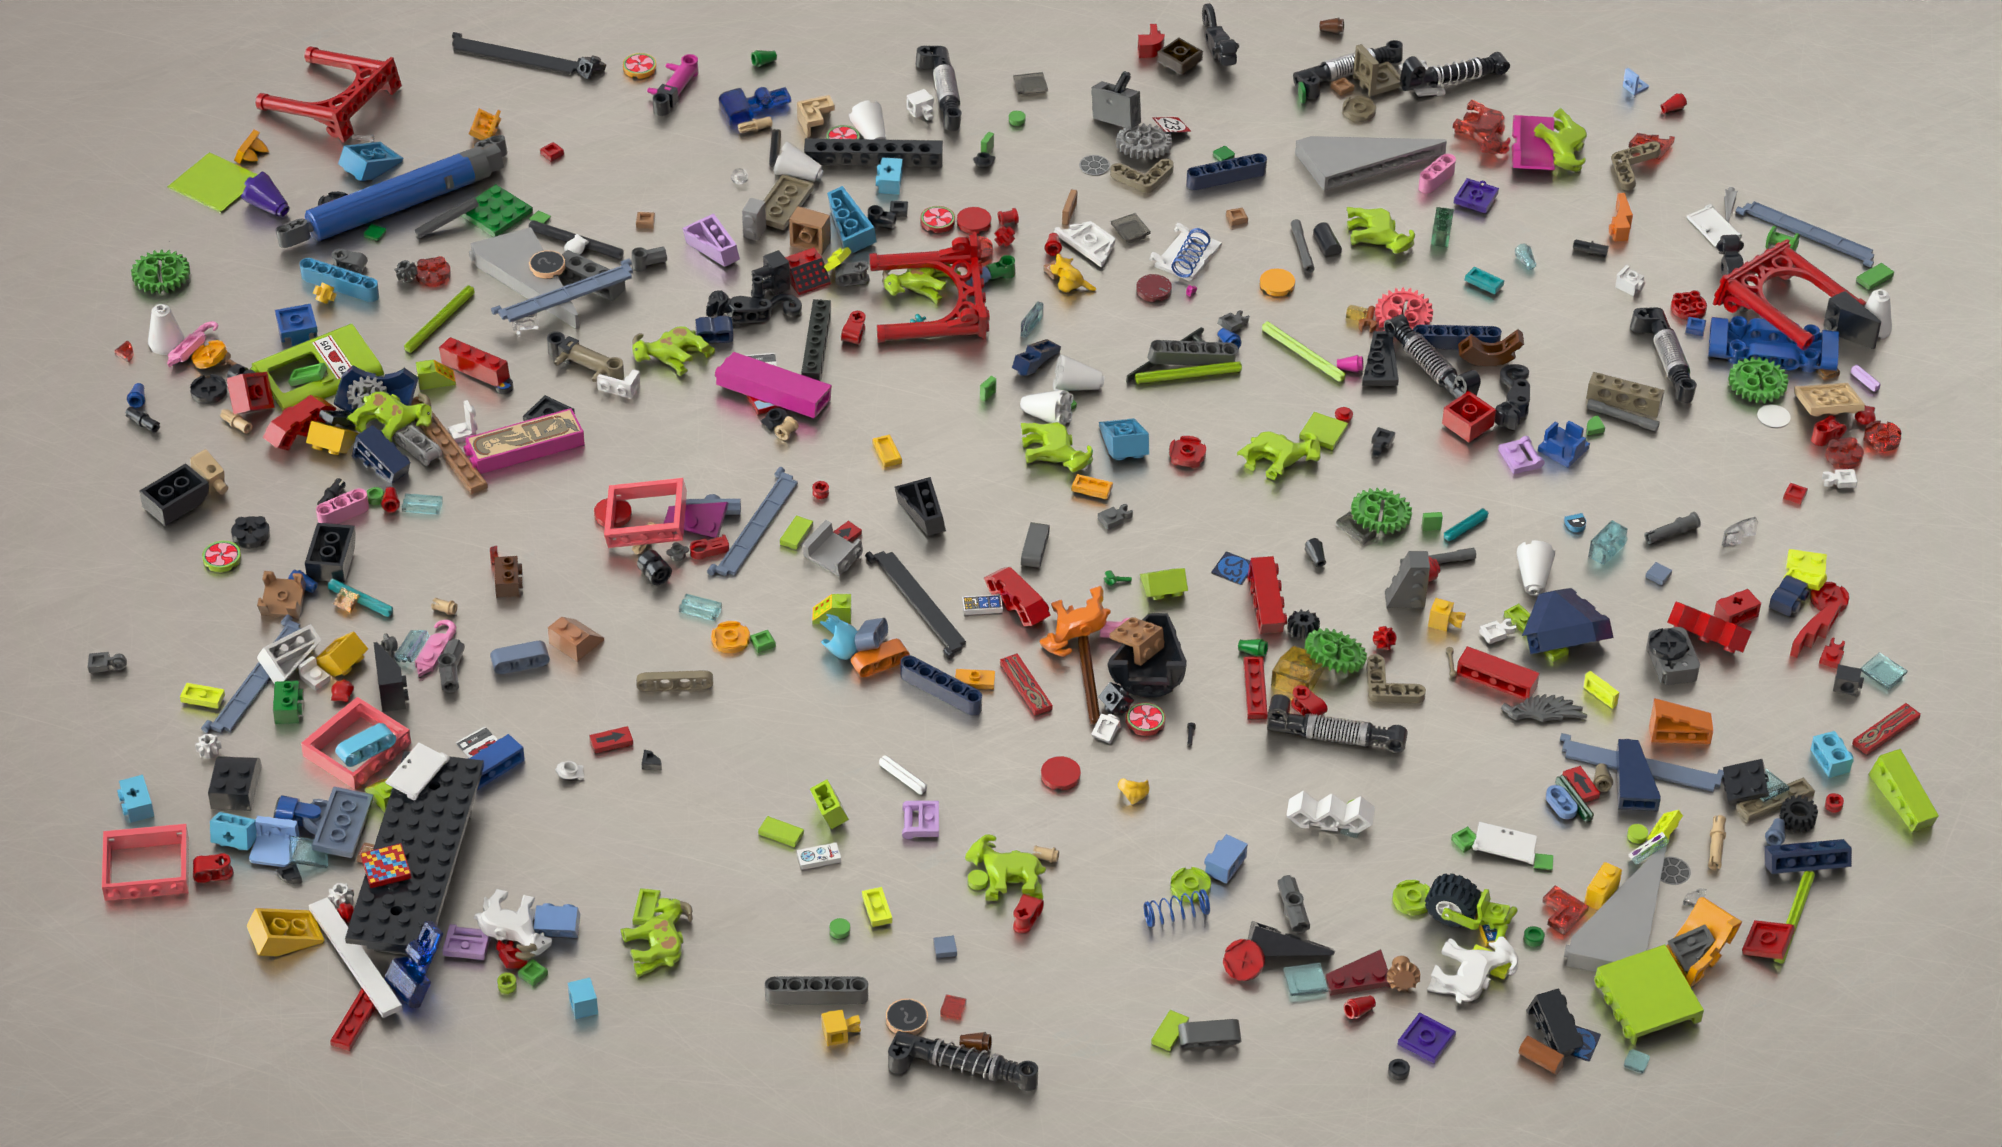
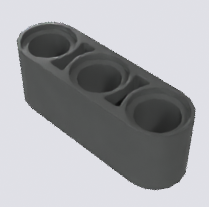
M1030 523L1021 555L1022 566L1041 567L1049 538L1050 525Z
M1237 1019L1187 1022L1178 1025L1181 1048L1226 1046L1242 1042L1240 1024Z

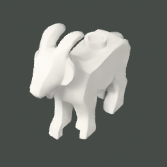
M1499 937L1496 942H1489L1488 945L1494 948L1495 952L1466 950L1449 938L1448 942H1445L1442 954L1456 959L1462 964L1457 975H1446L1438 965H1435L1427 991L1455 995L1456 1001L1459 1004L1461 1002H1471L1480 997L1483 989L1487 990L1491 978L1488 976L1494 968L1511 963L1509 975L1515 974L1518 970V956L1504 937Z

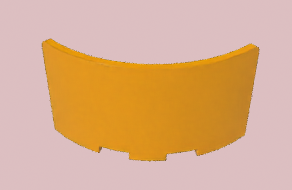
M1704 897L1698 899L1688 919L1675 935V937L1706 924L1715 939L1707 953L1690 967L1687 976L1667 944L1669 952L1690 987L1704 978V971L1708 966L1711 968L1715 966L1722 957L1720 951L1726 942L1728 944L1732 942L1742 924L1741 920Z

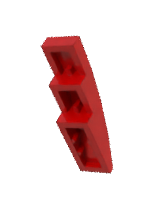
M1838 600L1824 608L1801 629L1792 643L1791 656L1797 658L1804 646L1812 648L1818 636L1826 639L1839 616L1842 601Z

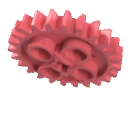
M1402 287L1401 291L1395 288L1394 293L1389 290L1388 296L1382 294V299H1378V304L1375 306L1376 321L1379 322V328L1384 327L1386 320L1400 314L1403 315L1405 302L1408 301L1404 316L1407 318L1409 326L1413 329L1416 325H1430L1433 319L1432 303H1429V298L1424 299V294L1418 295V290L1413 293L1411 288L1408 291H1405L1404 287Z

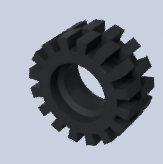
M1795 795L1791 796V799L1789 797L1786 798L1782 803L1779 815L1780 819L1785 821L1786 829L1790 830L1792 828V832L1795 833L1796 830H1799V833H1803L1804 830L1808 832L1810 829H1813L1818 815L1817 805L1814 804V801H1808V797L1801 799L1802 795H1798L1797 798H1795ZM1792 812H1800L1805 816H1796Z

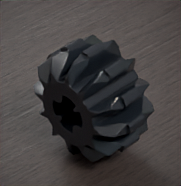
M1300 609L1299 612L1294 611L1292 615H1289L1288 632L1291 633V637H1297L1298 641L1300 639H1305L1306 641L1310 632L1312 633L1313 630L1318 631L1320 628V620L1316 613H1310L1309 610L1303 611Z

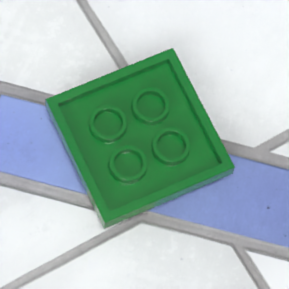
M495 184L475 198L479 204L478 207L463 214L461 217L491 236L496 237L533 213V207Z

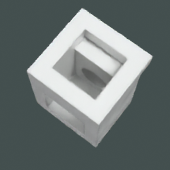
M1626 265L1617 274L1615 288L1634 296L1644 288V276L1630 270V266Z

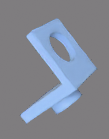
M1629 68L1625 69L1623 87L1630 93L1636 95L1649 88V85L1642 81L1639 75Z

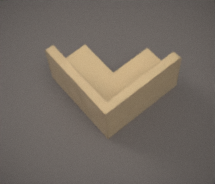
M830 95L797 102V118L807 138L811 137V127L824 124L822 115L835 111V105Z

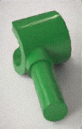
M1111 570L1106 571V577L1103 578L1109 586L1119 581H1132V577L1115 576Z

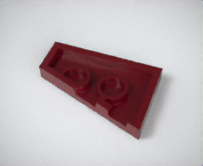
M1381 949L1325 975L1330 996L1391 987L1387 981L1388 968Z

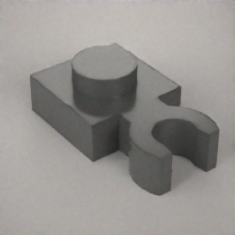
M1239 310L1236 315L1228 313L1219 317L1217 324L1233 332L1242 328L1243 324H1247L1250 316L1243 317V311Z
M1127 504L1121 505L1117 510L1115 507H1111L1098 513V520L1109 530L1123 524L1124 519L1132 518L1133 510L1127 511Z

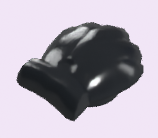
M980 152L973 158V161L978 167H988L996 157L986 152Z
M781 408L771 409L766 417L760 421L769 430H773L774 427L784 423L787 417L786 410Z

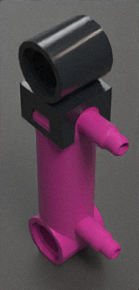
M684 55L681 58L680 65L667 63L665 67L675 71L668 82L661 84L658 89L650 87L647 89V92L653 95V113L655 115H668L670 107L673 108L678 102V95L690 79L698 75V57L696 55Z

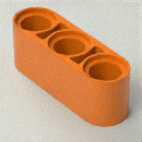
M896 638L881 643L877 649L855 653L851 658V664L861 677H868L900 665L901 659L904 656L910 655L902 641Z

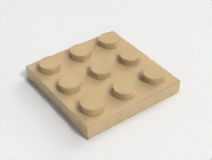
M1848 383L1795 386L1794 394L1810 415L1813 416L1829 413L1838 415L1843 412L1854 414L1865 409L1864 402Z

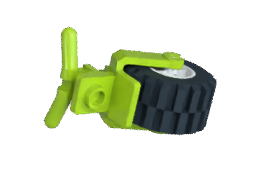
M1447 873L1442 876L1439 875L1434 880L1425 899V907L1428 909V913L1433 915V918L1440 921L1441 924H1446L1449 927L1455 926L1456 928L1463 926L1472 930L1478 929L1479 925L1484 926L1486 924L1490 926V929L1494 930L1495 928L1498 930L1495 942L1499 937L1505 938L1508 924H1510L1512 918L1518 912L1515 906L1510 908L1509 905L1490 902L1489 889H1484L1482 892L1468 878L1465 879L1463 876H1457L1453 873H1450V875ZM1478 912V918L1477 920H1474L1476 913Z

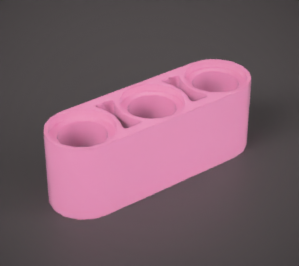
M1444 154L1420 173L1419 191L1426 194L1431 193L1453 176L1456 157L1452 154Z
M358 488L319 504L316 507L318 523L339 524L365 513L369 509L367 492L364 489Z

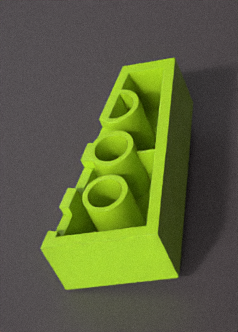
M1901 748L1880 755L1868 775L1912 832L1932 826L1939 815Z

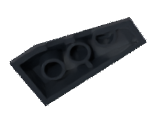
M1255 921L1251 922L1248 940L1257 943L1266 956L1334 955L1335 953L1333 948L1306 939L1303 941L1300 937L1290 933H1285L1284 935L1276 928Z

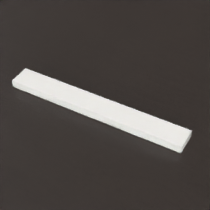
M328 897L310 904V912L381 1016L384 1018L402 1010L401 1003L361 945L347 944L345 942L348 926Z

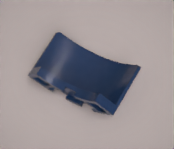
M353 365L342 374L334 399L335 406L353 413L356 409H352V404H348L347 398L349 385H353L354 380L359 382L360 377L366 380L367 376H369L370 380L376 377L377 383L382 381L383 387L386 386L387 393L390 396L394 394L400 399L402 404L411 406L419 377L405 367L397 372L385 374L384 377L375 376V373L366 372Z

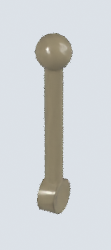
M1447 647L1446 654L1449 655L1451 669L1449 675L1454 678L1457 676L1452 656L1454 649Z

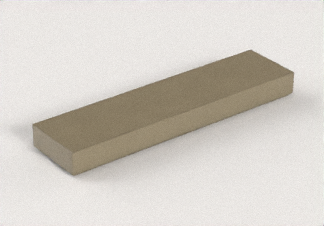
M1803 777L1768 791V797L1738 803L1736 809L1747 822H1750L1781 809L1783 801L1788 797L1791 799L1793 795H1795V798L1798 795H1802L1801 799L1814 796L1815 790Z

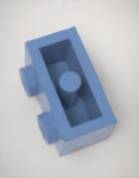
M1226 834L1222 840H1218L1214 851L1206 856L1204 861L1206 865L1205 872L1209 876L1227 884L1246 859L1248 844Z
M545 903L542 906L536 905L535 933L541 935L543 932L545 937L578 938L581 916L578 907L571 904L555 906L550 903Z

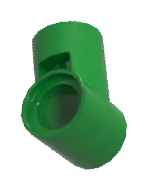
M1004 255L998 262L986 265L991 275L990 280L1000 277L1011 279L1016 274L1015 258L1011 255Z

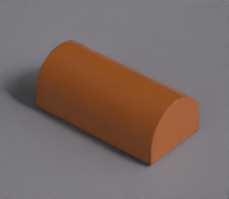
M1528 1035L1526 1036L1518 1053L1557 1075L1563 1068L1564 1055Z

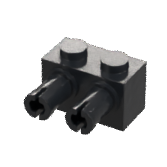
M779 250L764 255L763 267L751 271L752 278L754 276L764 278L763 289L765 291L770 290L776 295L790 289L789 261Z

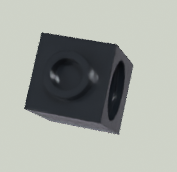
M1838 664L1833 692L1856 696L1858 688L1862 689L1864 677H1860L1862 669Z

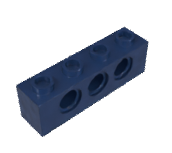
M1845 839L1765 846V866L1771 874L1852 867V847Z

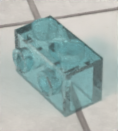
M1611 520L1591 540L1588 557L1605 565L1626 544L1628 528Z

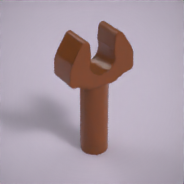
M1369 306L1366 318L1359 319L1358 328L1361 332L1365 326L1370 327V333L1376 330L1377 321L1373 320L1374 306Z

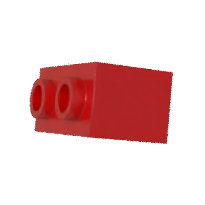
M1745 589L1716 601L1714 616L1739 625L1759 617L1761 602L1749 589Z

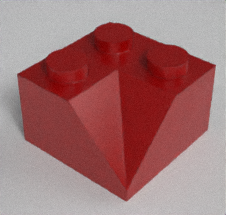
M1468 391L1444 407L1442 424L1467 442H1471L1494 426L1496 409Z

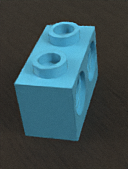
M1835 731L1813 736L1810 750L1829 778L1851 771L1852 763L1854 762L1853 755L1847 750L1842 738H1839Z

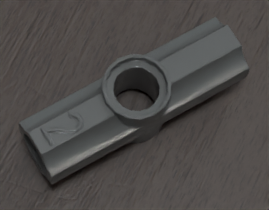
M1291 875L1283 876L1278 880L1277 884L1284 903V913L1288 916L1293 932L1297 934L1305 933V931L1310 929V922L1303 904L1304 897L1299 892L1295 877H1291Z

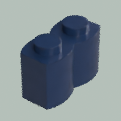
M718 316L715 318L700 317L695 319L696 335L701 336L708 344L733 342L732 317Z
M1786 575L1771 596L1769 608L1789 617L1793 612L1797 613L1801 601H1805L1809 595V590H1807L1808 583Z

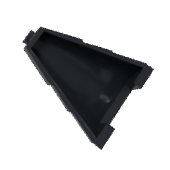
M1148 613L1142 620L1163 627L1164 648L1142 665L1134 663L1133 647L1122 643L1119 649L1110 657L1107 665L1115 683H1119L1127 688L1130 694L1145 698H1155L1171 693L1175 687L1181 684L1185 676L1187 660L1168 613Z

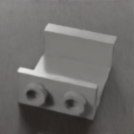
M827 520L802 544L803 554L806 558L838 576L847 571L850 565L863 552L861 539L858 538L854 543H851L833 533L832 523Z

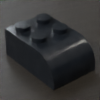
M185 463L139 490L142 507L166 526L198 507L208 494L209 483Z
M317 523L305 560L306 575L313 580L331 581V579H335L339 582H345L355 549V526Z
M218 756L216 758L208 790L211 809L252 810L262 766L260 758Z

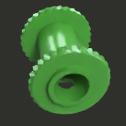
M1773 226L1767 235L1766 249L1770 248L1771 245L1775 246L1778 242L1781 243L1788 239L1791 244L1790 248L1796 251L1799 244V233L1791 237L1776 232L1777 226Z

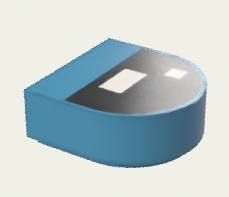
M1583 513L1565 516L1564 522L1570 531L1582 532L1585 530L1586 519Z

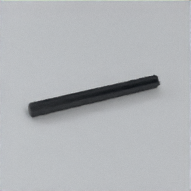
M531 220L528 225L534 232L565 242L575 238L576 235L575 233L535 220ZM581 236L589 241L585 245L587 249L621 259L624 255V250Z

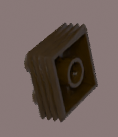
M1179 37L1157 52L1159 53L1157 54L1158 62L1181 75L1203 60L1202 50Z

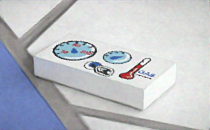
M837 842L797 850L801 870L841 862Z

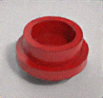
M1340 407L1336 409L1335 417L1340 421L1349 423L1353 418V411L1347 407Z
M341 903L337 912L346 924L350 923L354 908L351 904Z

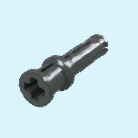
M1691 512L1689 516L1678 517L1673 523L1646 532L1644 537L1646 542L1648 541V544H1651L1676 533L1684 534L1691 528L1697 529L1701 526V521L1696 512Z

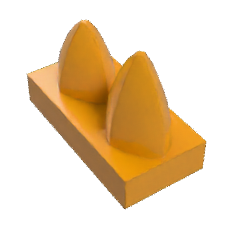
M254 129L238 149L234 161L239 164L243 159L246 161H258V157L253 150L269 152L265 143L258 138L260 132Z

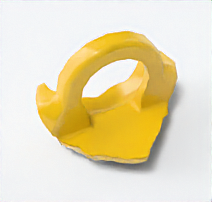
M1122 778L1118 782V788L1131 804L1143 800L1150 790L1148 780L1145 782H1135Z

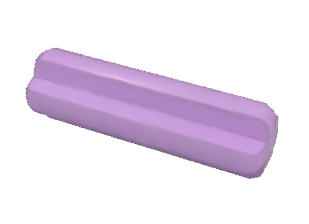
M1859 365L1851 368V374L1870 390L1876 392L1880 389L1881 384Z

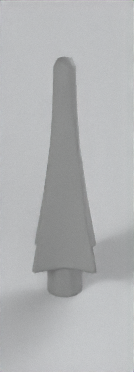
M1729 187L1728 190L1725 189V220L1728 223L1738 192L1735 191L1734 187Z

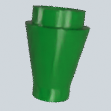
M755 50L751 53V62L754 66L760 67L777 60L775 51Z
M1240 639L1238 651H1243L1256 657H1265L1268 652V642L1263 639Z

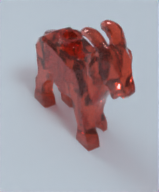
M1471 99L1467 104V110H1475L1479 113L1466 112L1463 121L1457 118L1452 127L1455 129L1454 132L1464 133L1479 142L1478 145L1481 147L1480 151L1482 153L1506 154L1510 149L1508 146L1511 141L1508 137L1504 142L1498 139V135H1502L1505 130V117L1503 113L1487 108L1483 104Z

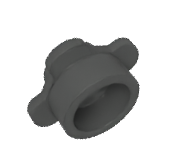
M675 542L666 551V554L674 561H681L686 557L689 548Z
M386 633L383 635L384 639L381 641V646L392 656V652L398 649V643L394 636L389 637Z

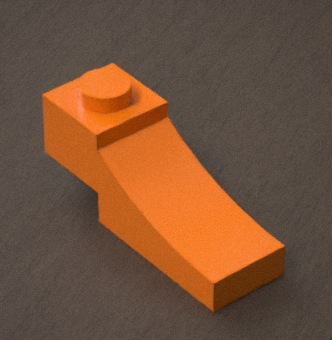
M1618 193L1616 201L1617 216L1612 217V223L1609 224V234L1613 236L1614 242L1628 241L1633 218L1625 193Z

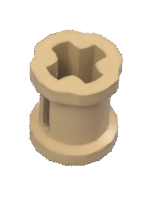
M788 416L785 418L784 423L778 425L774 431L778 438L787 440L789 434L796 431L799 425L794 418Z

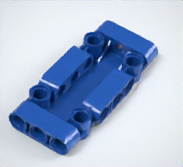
M1742 316L1733 317L1731 322H1728L1727 318L1712 317L1708 357L1728 359L1733 364H1737L1738 360L1743 362L1744 358L1750 361L1751 357L1755 360H1758V357H1760L1761 361L1768 359L1769 363L1775 361V366L1781 365L1780 369L1796 370L1800 367L1804 372L1808 373L1814 372L1816 369L1836 372L1839 353V332L1822 330L1820 332L1818 326L1813 324L1806 325L1804 330L1810 332L1815 338L1812 344L1803 351L1797 346L1796 342L1765 319L1754 318L1747 324V320Z

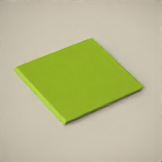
M209 152L167 187L221 212L242 195L246 187L245 181L249 177L253 178L258 174Z

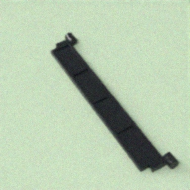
M453 32L452 34L454 51L572 75L574 71L577 72L581 58H578V61H572L462 38V33Z
M870 551L865 554L867 560L870 563L877 561L944 643L946 648H944L943 653L946 657L952 659L954 653L962 650V645L966 644L965 639L893 552L886 554L882 551L874 555Z

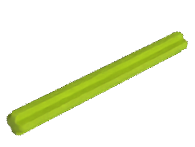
M467 285L404 345V350L412 353L475 293L474 287Z
M1269 321L1263 323L1262 330L1338 382L1345 380V372Z
M1238 361L1137 373L1135 381L1137 384L1235 373L1241 372L1242 364Z
M1804 871L1786 924L1794 925L1795 931L1814 880L1815 873L1813 871ZM1791 939L1790 944H1789V946H1788V948H1787V951H1786V953H1785L1784 958H1783V959H1775V958H1774V961H1775V962H1779L1780 964H1783V963L1785 962V959H1786V956H1787V954H1788V951H1789V948H1790L1792 939Z

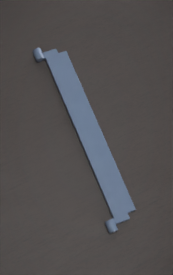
M1755 201L1752 204L1747 203L1743 208L1738 206L1736 209V213L1744 216L1748 213L1863 260V265L1872 268L1874 261H1872L1875 255L1872 254L1873 249Z
M630 258L623 260L620 267L503 309L498 305L491 308V312L493 315L499 314L502 320L516 321L631 279L633 270L630 265H632Z
M779 467L774 473L775 477L779 479L718 566L711 564L708 568L707 573L712 576L716 572L727 576L728 573L735 576L793 492L798 481L793 480L792 475L784 473L785 469L783 467Z
M287 614L281 621L285 628L274 642L300 630V624L293 622V618ZM260 662L257 663L215 721L207 720L201 727L202 731L208 732L212 729L222 733L223 730L228 732L233 730L271 679Z
M1561 733L1560 741H1564L1562 751L1566 752L1565 758L1593 765L1604 763L1608 768L1617 770L1616 751L1570 741L1571 735ZM1646 758L1654 779L1713 792L1714 787L1720 788L1721 780L1724 778V772L1721 769L1718 770L1717 774Z

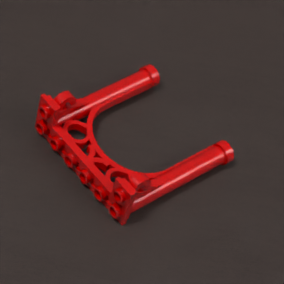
M309 46L304 54L307 63L349 69L356 73L353 83L342 93L324 101L303 102L260 93L256 97L255 104L257 109L263 111L272 110L314 118V120L327 125L326 131L329 135L335 138L339 137L341 142L345 143L354 134L350 118L380 89L387 90L390 95H393L402 84L394 57L381 61L319 50L317 47Z
M973 232V235H969V239L965 237L955 238L952 241V247L939 251L877 255V253L869 254L870 271L911 268L938 269L946 273L954 281L959 294L955 308L942 319L928 322L877 325L878 343H883L885 340L978 334L982 339H986V332H989L990 315L987 306L985 307L986 294L982 292V289H984V278H980V275L983 274L982 264L978 263V261H981V240L977 239L976 232ZM963 267L967 269V274L958 275L955 271L957 268ZM972 277L973 286L965 284ZM974 296L975 305L972 302L966 300L969 297Z
M1786 239L1781 243L1778 242L1773 248H1768L1763 254L1755 256L1750 262H1745L1740 268H1735L1730 274H1725L1720 280L1721 284L1714 294L1715 298L1712 304L1714 306L1723 304L1730 313L1738 311L1741 307L1752 309L1796 342L1797 346L1804 351L1812 344L1815 336L1804 330L1767 301L1763 294V284L1766 281L1777 276L1782 280H1788L1796 276L1813 283L1830 297L1846 291L1863 306L1867 302L1861 298L1858 299L1791 249L1790 240ZM1750 281L1754 283L1756 286H1750L1745 282Z

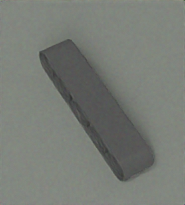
M1154 340L1151 342L1147 358L1153 364L1204 366L1235 362L1238 348L1233 343Z
M774 976L765 981V999L768 1003L774 1005L864 1004L869 997L868 981L860 976Z

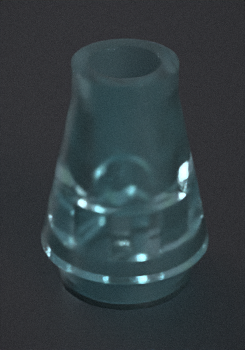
M1523 243L1515 248V256L1528 270L1534 269L1537 264L1531 247Z

